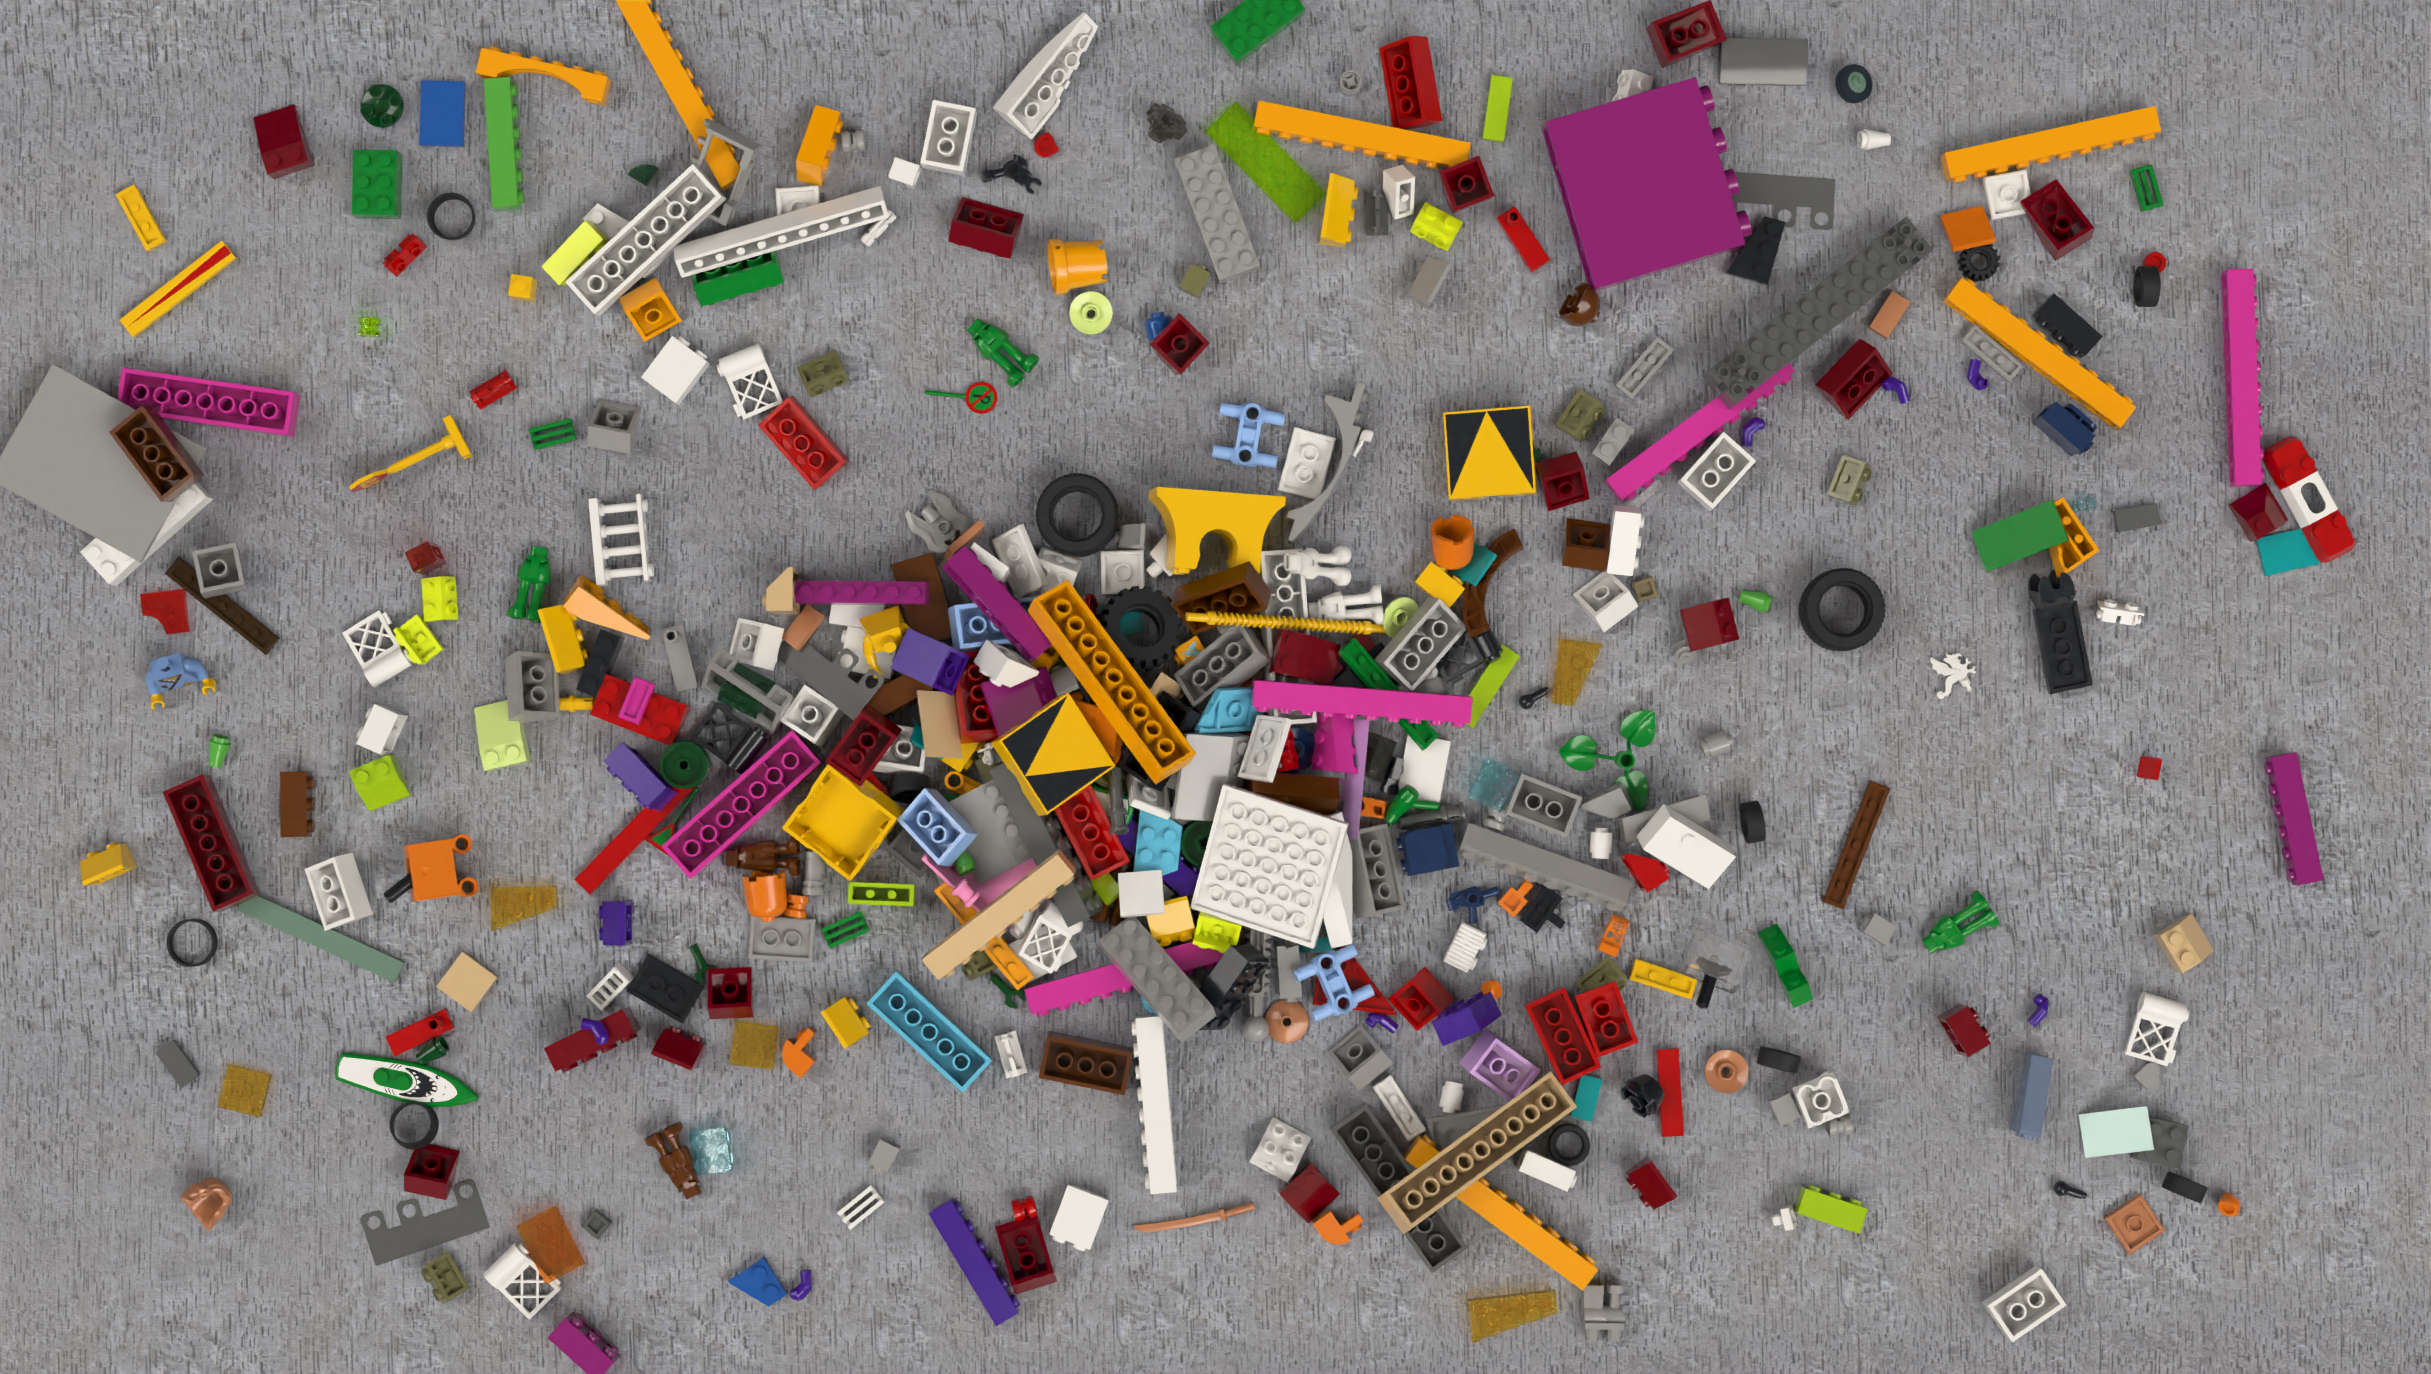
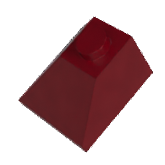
M2267 483L2228 504L2250 542L2264 537L2288 521Z

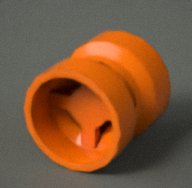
M787 894L789 904L784 915L806 918L807 911L805 910V905L808 904L809 897Z

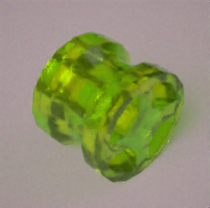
M359 318L358 322L361 325V329L358 331L359 336L380 337V331L378 330V325L381 323L380 318Z

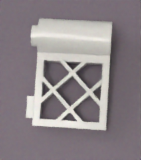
M759 343L718 359L717 370L721 377L725 376L737 403L733 407L738 417L742 416L744 420L776 407L783 402ZM765 369L768 376L765 385L753 381L756 372ZM752 374L751 379L745 378L746 376ZM744 379L749 382L745 394L736 390L733 381ZM769 381L771 383L772 388L767 387ZM752 383L763 387L759 399L747 395ZM768 389L775 393L778 401L768 404L761 400L765 390ZM738 394L743 396L742 401L740 400ZM746 397L758 402L755 410L747 414L743 407ZM760 403L766 405L758 409Z
M380 610L342 633L360 663L365 677L374 688L412 665L407 655L409 653L408 650L403 649L394 638L395 635L389 626L392 624V621L387 612L382 613ZM377 618L382 623L380 632L370 630L372 621ZM356 631L364 632L361 644L353 642L350 635ZM368 633L379 635L376 647L365 645ZM383 636L390 638L394 644L387 650L380 648ZM364 648L374 650L373 658L367 662L362 657Z
M1045 897L1039 902L1041 905L1036 909L1037 915L1015 954L1052 974L1053 971L1057 972L1063 960L1060 958L1072 935L1079 933L1084 924L1081 921L1068 928L1055 901L1052 898L1047 899ZM1042 923L1045 925L1046 934L1037 937L1036 929ZM1057 934L1064 936L1060 945L1054 946L1052 936ZM1047 938L1049 948L1040 951L1038 941ZM1034 943L1036 953L1028 956L1024 951L1028 944ZM1051 953L1052 960L1047 967L1043 964L1042 955Z
M2143 992L2138 1001L2137 1014L2124 1053L2164 1066H2168V1062L2173 1063L2176 1050H2173L2180 1025L2183 1021L2186 1022L2190 1013V1010L2187 1009V1004ZM2141 1018L2149 1020L2153 1028L2141 1033L2139 1029ZM2164 1026L2173 1027L2171 1036L2162 1039L2158 1030ZM2156 1032L2160 1041L2149 1047L2144 1037ZM2142 1039L2146 1049L2139 1053L2131 1051L2133 1043ZM2163 1045L2166 1051L2163 1060L2155 1058L2151 1050Z
M515 1242L483 1275L493 1287L500 1290L530 1320L561 1290L559 1286L561 1281L553 1273L548 1275L529 1256L530 1250L525 1244ZM529 1265L536 1270V1279H524V1270ZM511 1283H521V1294H511L506 1287ZM524 1283H536V1294H524ZM539 1283H549L554 1289L549 1294H539ZM524 1298H536V1307L531 1312L524 1307Z

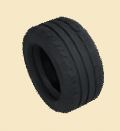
M1082 473L1063 475L1055 479L1043 490L1036 506V522L1043 539L1055 551L1072 557H1086L1101 551L1112 540L1119 522L1118 506L1111 490L1096 477ZM1069 493H1087L1095 498L1101 507L1102 517L1100 525L1094 533L1086 538L1073 539L1066 537L1058 531L1054 524L1053 514L1055 506L1062 497Z
M1851 568L1833 569L1815 577L1804 589L1800 598L1801 601L1799 602V619L1806 635L1818 646L1831 651H1849L1867 644L1880 631L1884 622L1883 619L1885 618V600L1881 590L1878 588L1879 586L1874 580H1871V577ZM1834 586H1844L1854 590L1864 605V617L1860 625L1848 634H1841L1830 630L1823 623L1819 613L1823 595Z

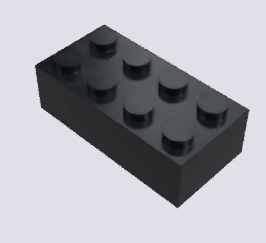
M1163 691L1157 701L1183 736L1184 733L1195 732L1194 728L1202 714L1180 698ZM1129 748L1119 763L1120 767L1146 786L1161 792L1171 777L1170 775L1155 784Z
M1230 945L1199 989L1214 1007L1216 1017L1199 1030H1222L1227 1027L1233 1013L1242 1006L1245 996L1254 989L1257 979L1266 972L1269 961L1252 945Z

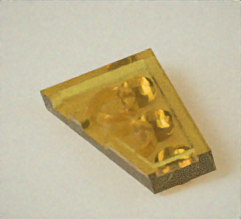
M1559 639L1552 704L1574 706L1602 644Z
M557 886L490 888L491 931L557 908Z

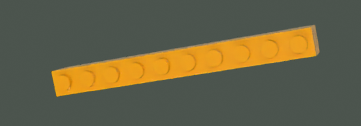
M616 0L700 151H702L704 145L697 141L698 137L703 136L707 138V126L703 123L705 119L714 121L712 117L715 114L709 104L705 105L701 98L705 96L699 85L694 87L691 81L694 76L688 66L684 68L680 61L683 60V57L678 48H672L670 42L673 39L668 30L663 31L659 25L662 23L657 11L652 12L650 9L651 0ZM714 136L705 160L720 187L725 191L734 186L741 168L739 166L741 160L736 161L733 156L736 151L732 144L726 143V141Z
M1258 101L1253 130H1256L1257 134L1269 136L1271 133L1278 135V138L1284 140L1296 138L1304 144L1316 142L1321 143L1320 146L1332 149L1333 146L1341 147V150L1344 152L1354 153V150L1363 152V155L1369 157L1381 155L1384 156L1385 160L1389 161L1401 159L1405 160V163L1409 165L1426 164L1427 168L1438 170L1439 167L1448 168L1468 160L1471 144L1469 142L1264 101Z
M2156 106L1945 152L1941 156L1946 182L1953 180V183H1960L1966 181V177L1974 176V179L1987 176V173L1995 171V174L2007 172L2010 167L2016 166V169H2023L2029 167V163L2037 162V165L2050 162V159L2058 157V160L2070 158L2073 153L2079 152V155H2086L2092 153V149L2096 148L2104 151L2113 148V145L2121 143V146L2135 143L2134 140L2142 138V141H2149L2155 139V135L2161 132Z
M1961 278L1956 282L1942 302L1972 324H1976L1992 339L2114 430H2118L2124 425L2136 409V406L2132 404L2133 401L2129 397L2119 395L2115 392L2113 385L2108 382L2103 383L2097 378L2098 375L2091 369L2086 370L2080 366L2081 362L2073 356L2068 357L2063 353V349L2056 343L2051 344L2045 340L2046 336L2038 330L2033 331L2028 327L2029 324L2024 319L2013 316L2011 310L2005 305H1998L1993 301L1992 295L1978 290L1972 280Z

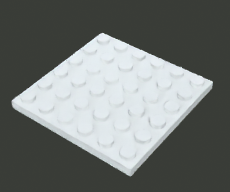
M1223 784L1190 908L1314 948L1349 823L1235 786Z

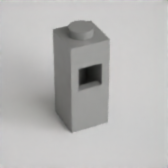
M1278 945L1276 947L1280 999H1284L1285 1002H1298L1297 998L1302 997L1301 981L1297 982L1293 970L1300 967L1299 945Z

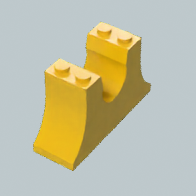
M1156 487L1149 490L1148 499L1160 512L1166 529V570H1172L1173 575L1189 574V571L1196 569L1200 558L1199 546L1201 539L1207 532H1213L1220 535L1227 543L1228 569L1250 561L1258 574H1260L1262 542L1266 528L1275 513L1285 506L1286 497Z

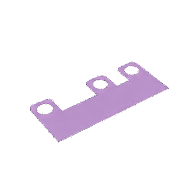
M1353 719L1355 734L1351 735L1352 747H1356V754L1353 755L1354 767H1358V774L1347 773L1346 778H1339V782L1343 786L1342 794L1339 796V801H1344L1343 819L1344 822L1349 823L1347 834L1348 838L1358 840L1370 722V720Z

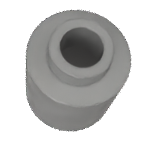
M1724 730L1705 736L1703 740L1699 741L1705 757H1714L1731 751L1730 746H1733L1730 733L1726 734Z

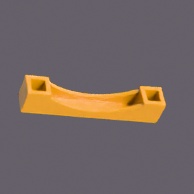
M489 46L488 49L481 48L475 72L479 77L485 79L501 78L520 73H537L552 76L575 87L581 92V98L585 102L602 106L606 105L611 80L606 76V73L594 70L593 73L585 72V68L579 66L568 68L564 67L563 63L552 61L550 64L543 62L542 58L531 56L528 59L522 57L521 53L510 51L509 54L502 53L501 49Z

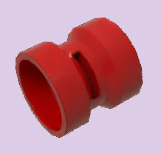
M1033 1195L1027 1196L1024 1200L1016 1199L1011 1201L1016 1222L1022 1221L1024 1217L1029 1216L1033 1218L1038 1216Z

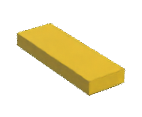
M135 184L115 194L146 251L149 252L167 242Z
M1638 959L1634 960L1629 976L1630 980L1688 999H1692L1698 980L1697 978Z

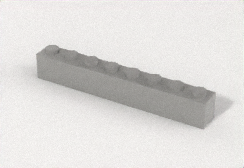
M1471 823L1467 824L1457 852L1458 855L1463 856L1467 860L1481 862L1487 867L1498 868L1507 874H1515L1529 882L1543 884L1549 889L1563 891L1569 896L1580 897L1589 903L1605 906L1612 911L1622 912L1627 903L1633 882L1624 877Z

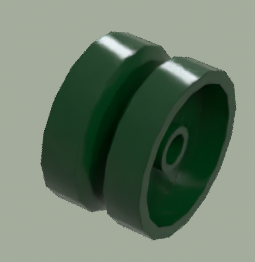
M680 741L671 744L664 750L660 757L659 768L662 777L668 784L675 788L690 789L706 781L711 771V760L703 746L696 742ZM682 761H686L688 763V767L686 769H684Z
M1195 821L1182 834L1180 843L1182 853L1187 861L1195 866L1201 867L1206 848H1203L1200 842L1203 839L1208 840L1213 821Z

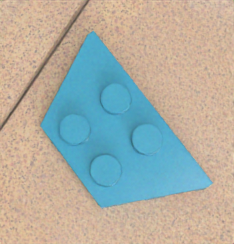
M1252 687L1216 688L1194 731L1198 734L1252 731L1257 714L1263 715L1264 713L1256 711V707L1251 706Z
M1140 810L1134 872L1162 870L1163 876L1177 871L1182 826L1171 819L1166 820Z

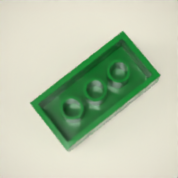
M1244 0L1211 25L1210 32L1237 66L1305 14V7L1299 0Z

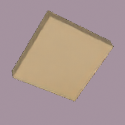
M462 951L436 987L468 1011L473 1012L498 976Z

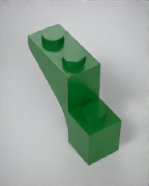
M1776 923L1757 932L1792 1007L1795 1008L1813 1000L1809 983L1799 968L1795 952L1778 924Z

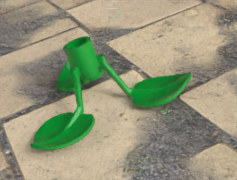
M1636 711L1627 715L1622 720L1619 732L1622 737L1628 739L1626 742L1627 750L1619 751L1615 756L1595 753L1596 743L1587 735L1574 736L1560 748L1559 753L1563 761L1578 771L1592 769L1595 764L1594 757L1614 761L1618 767L1625 769V776L1618 777L1614 784L1622 781L1633 802V808L1641 810L1644 807L1648 795V782L1646 776L1639 770H1633L1628 774L1630 768L1635 764V756L1631 753L1630 743L1632 742L1636 747H1644L1653 741L1656 733L1654 711Z

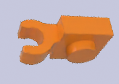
M1525 880L1517 890L1511 886L1497 903L1512 917H1515L1528 902L1524 896L1533 885Z

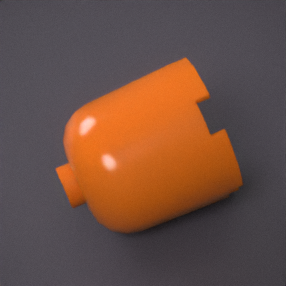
M1454 514L1452 518L1442 520V517H1439L1433 522L1431 526L1432 555L1434 561L1440 567L1458 570L1465 567L1471 561L1475 529L1471 525L1470 519Z
M779 870V874L754 871L750 872L751 877L743 874L746 908L751 916L761 918L762 922H770L775 920V916L785 912L787 908L786 872L784 870Z

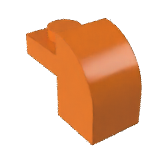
M808 1027L806 1030L804 1028L800 1030L795 1037L796 1043L790 1038L787 1039L782 1050L785 1065L799 1078H802L816 1061L814 1057L804 1050V1047L817 1033L811 1027Z
M1328 1210L1312 1221V1223L1327 1242L1345 1244L1351 1241L1347 1232L1354 1233L1362 1227L1361 1223L1364 1220L1359 1212H1356L1342 1223H1339L1332 1211Z

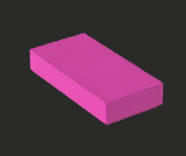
M634 676L618 717L640 725L656 684Z

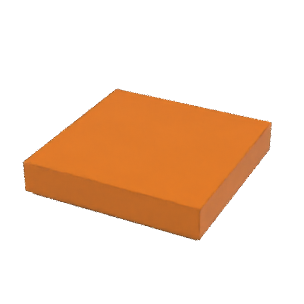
M1983 206L1940 215V221L1953 252L1995 243L1996 237Z

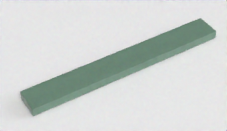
M259 895L240 903L237 909L246 915L392 982L397 981L405 962L334 929L325 931L323 924Z

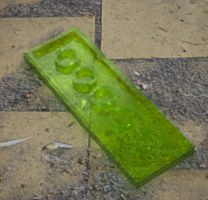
M1235 101L1205 130V133L1296 224L1326 193L1270 136L1257 134V131L1253 130L1254 119Z

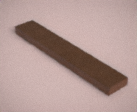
M1869 780L1822 902L1844 909L1891 788Z

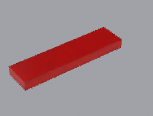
M1679 1048L1656 1049L1658 1083L1665 1093V1098L1660 1106L1661 1137L1684 1136Z

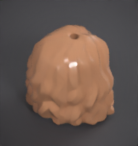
M206 1178L192 1184L183 1192L180 1199L189 1207L202 1226L210 1231L213 1226L217 1225L218 1220L224 1217L225 1211L232 1201V1192L220 1179Z

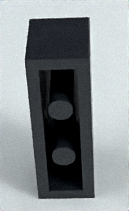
M2055 293L2050 295L2032 315L2035 318L2036 324L2043 329L2047 328L2052 333V338L2059 343H2064L2068 347L2067 351L2074 357L2082 358L2086 356L2103 337Z
M600 629L576 690L597 698L606 674H611L625 638Z

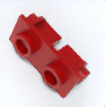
M414 233L408 234L398 245L402 249L400 252L394 249L384 258L383 265L396 277L427 247Z
M505 370L469 392L472 401L477 404L479 410H482L516 390L517 387L508 371Z

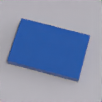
M421 80L420 146L464 147L466 83L464 81Z

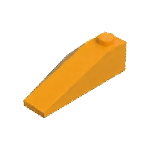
M580 574L564 600L563 607H565V611L569 615L577 616L580 619L640 638L649 639L651 635L649 627L632 613H624L618 601L606 598L603 594L605 590L583 574Z

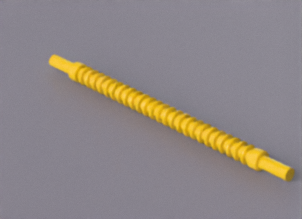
M1208 611L1207 613L1187 612L1185 615L1186 621L1206 622L1208 625H1215L1216 623L1221 625L1222 623L1226 626L1228 623L1229 626L1234 624L1237 627L1240 624L1241 627H1244L1246 624L1247 627L1252 625L1253 628L1258 625L1259 628H1262V626L1268 628L1269 626L1273 629L1275 626L1276 629L1280 627L1285 629L1287 627L1288 630L1291 628L1297 630L1298 628L1300 631L1303 628L1305 631H1308L1310 628L1311 631L1316 629L1317 632L1320 630L1332 632L1333 630L1336 633L1339 630L1340 633L1345 631V633L1351 632L1354 634L1356 632L1360 634L1362 632L1364 635L1386 633L1383 625L1372 624L1370 621H1363L1362 623L1357 621L1356 623L1353 620L1350 623L1349 620L1344 622V620L1338 621L1335 619L1333 621L1329 619L1327 621L1323 619L1321 621L1320 618L1317 620L1311 618L1310 620L1308 617L1304 620L1303 617L1299 619L1294 617L1292 619L1291 616L1288 618L1276 616L1275 618L1273 615L1269 618L1268 615L1264 617L1261 614L1258 617L1256 614H1253V616L1247 614L1246 616L1244 613L1241 615L1239 613L1235 615L1230 613L1228 615L1227 612H1224L1222 615L1221 612L1216 614L1215 611Z

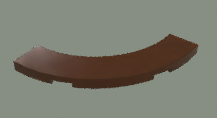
M1515 529L1506 532L1491 543L1488 550L1495 553L1497 557L1476 587L1467 581L1465 583L1463 618L1470 639L1490 630L1485 613V599L1493 576L1505 561L1524 549Z

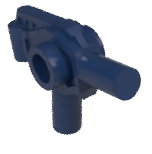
M1474 886L1449 894L1446 903L1449 911L1468 907L1469 924L1478 923L1477 907L1484 905V899L1500 894L1497 886L1483 891Z

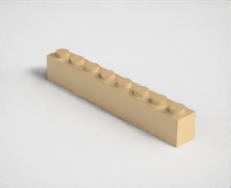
M1059 849L925 953L922 958L923 963L938 980L943 976L948 978L956 971L955 967L958 964H966L972 959L973 956L971 954L977 950L979 952L983 951L990 944L989 940L993 937L996 939L1001 937L1007 931L1005 929L1010 924L1014 926L1024 918L1022 915L1029 910L1031 913L1041 905L1039 902L1043 898H1051L1057 893L1056 888L1062 884L1064 886L1068 885L1075 878L1073 875L1076 868Z

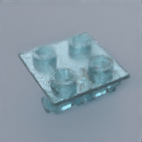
M1487 758L1486 761L1482 762L1483 764L1479 770L1481 774L1477 772L1479 778L1478 780L1474 778L1476 783L1473 782L1470 790H1468L1469 794L1467 797L1501 812L1520 773Z
M726 1126L689 1133L697 1176L733 1170L735 1163L733 1162L732 1154H730L732 1149H729L731 1143H728L729 1130H726Z

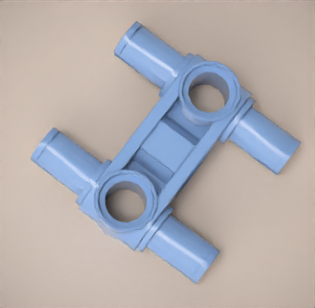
M1221 402L1219 415L1238 418L1240 424L1236 446L1231 448L1214 445L1212 457L1231 460V463L1242 467L1254 468L1259 465L1276 468L1278 456L1260 453L1257 448L1261 425L1269 423L1283 426L1285 413L1266 410L1265 406L1255 403L1236 405ZM1249 409H1256L1259 415L1256 419H1249L1246 412ZM1242 451H1247L1251 454V459L1243 462L1239 459V454Z
M1353 944L1337 951L1329 950L1325 953H1320L1316 957L1311 958L1310 963L1293 970L1297 982L1316 975L1325 993L1327 1003L1310 1010L1314 1022L1331 1015L1338 1016L1348 1013L1356 1008L1359 1002L1375 995L1370 984L1354 991L1350 990L1340 965L1342 962L1358 955ZM1324 957H1327L1330 962L1326 969H1323L1321 966V960ZM1341 997H1344L1347 1002L1343 1009L1338 1007V1000Z

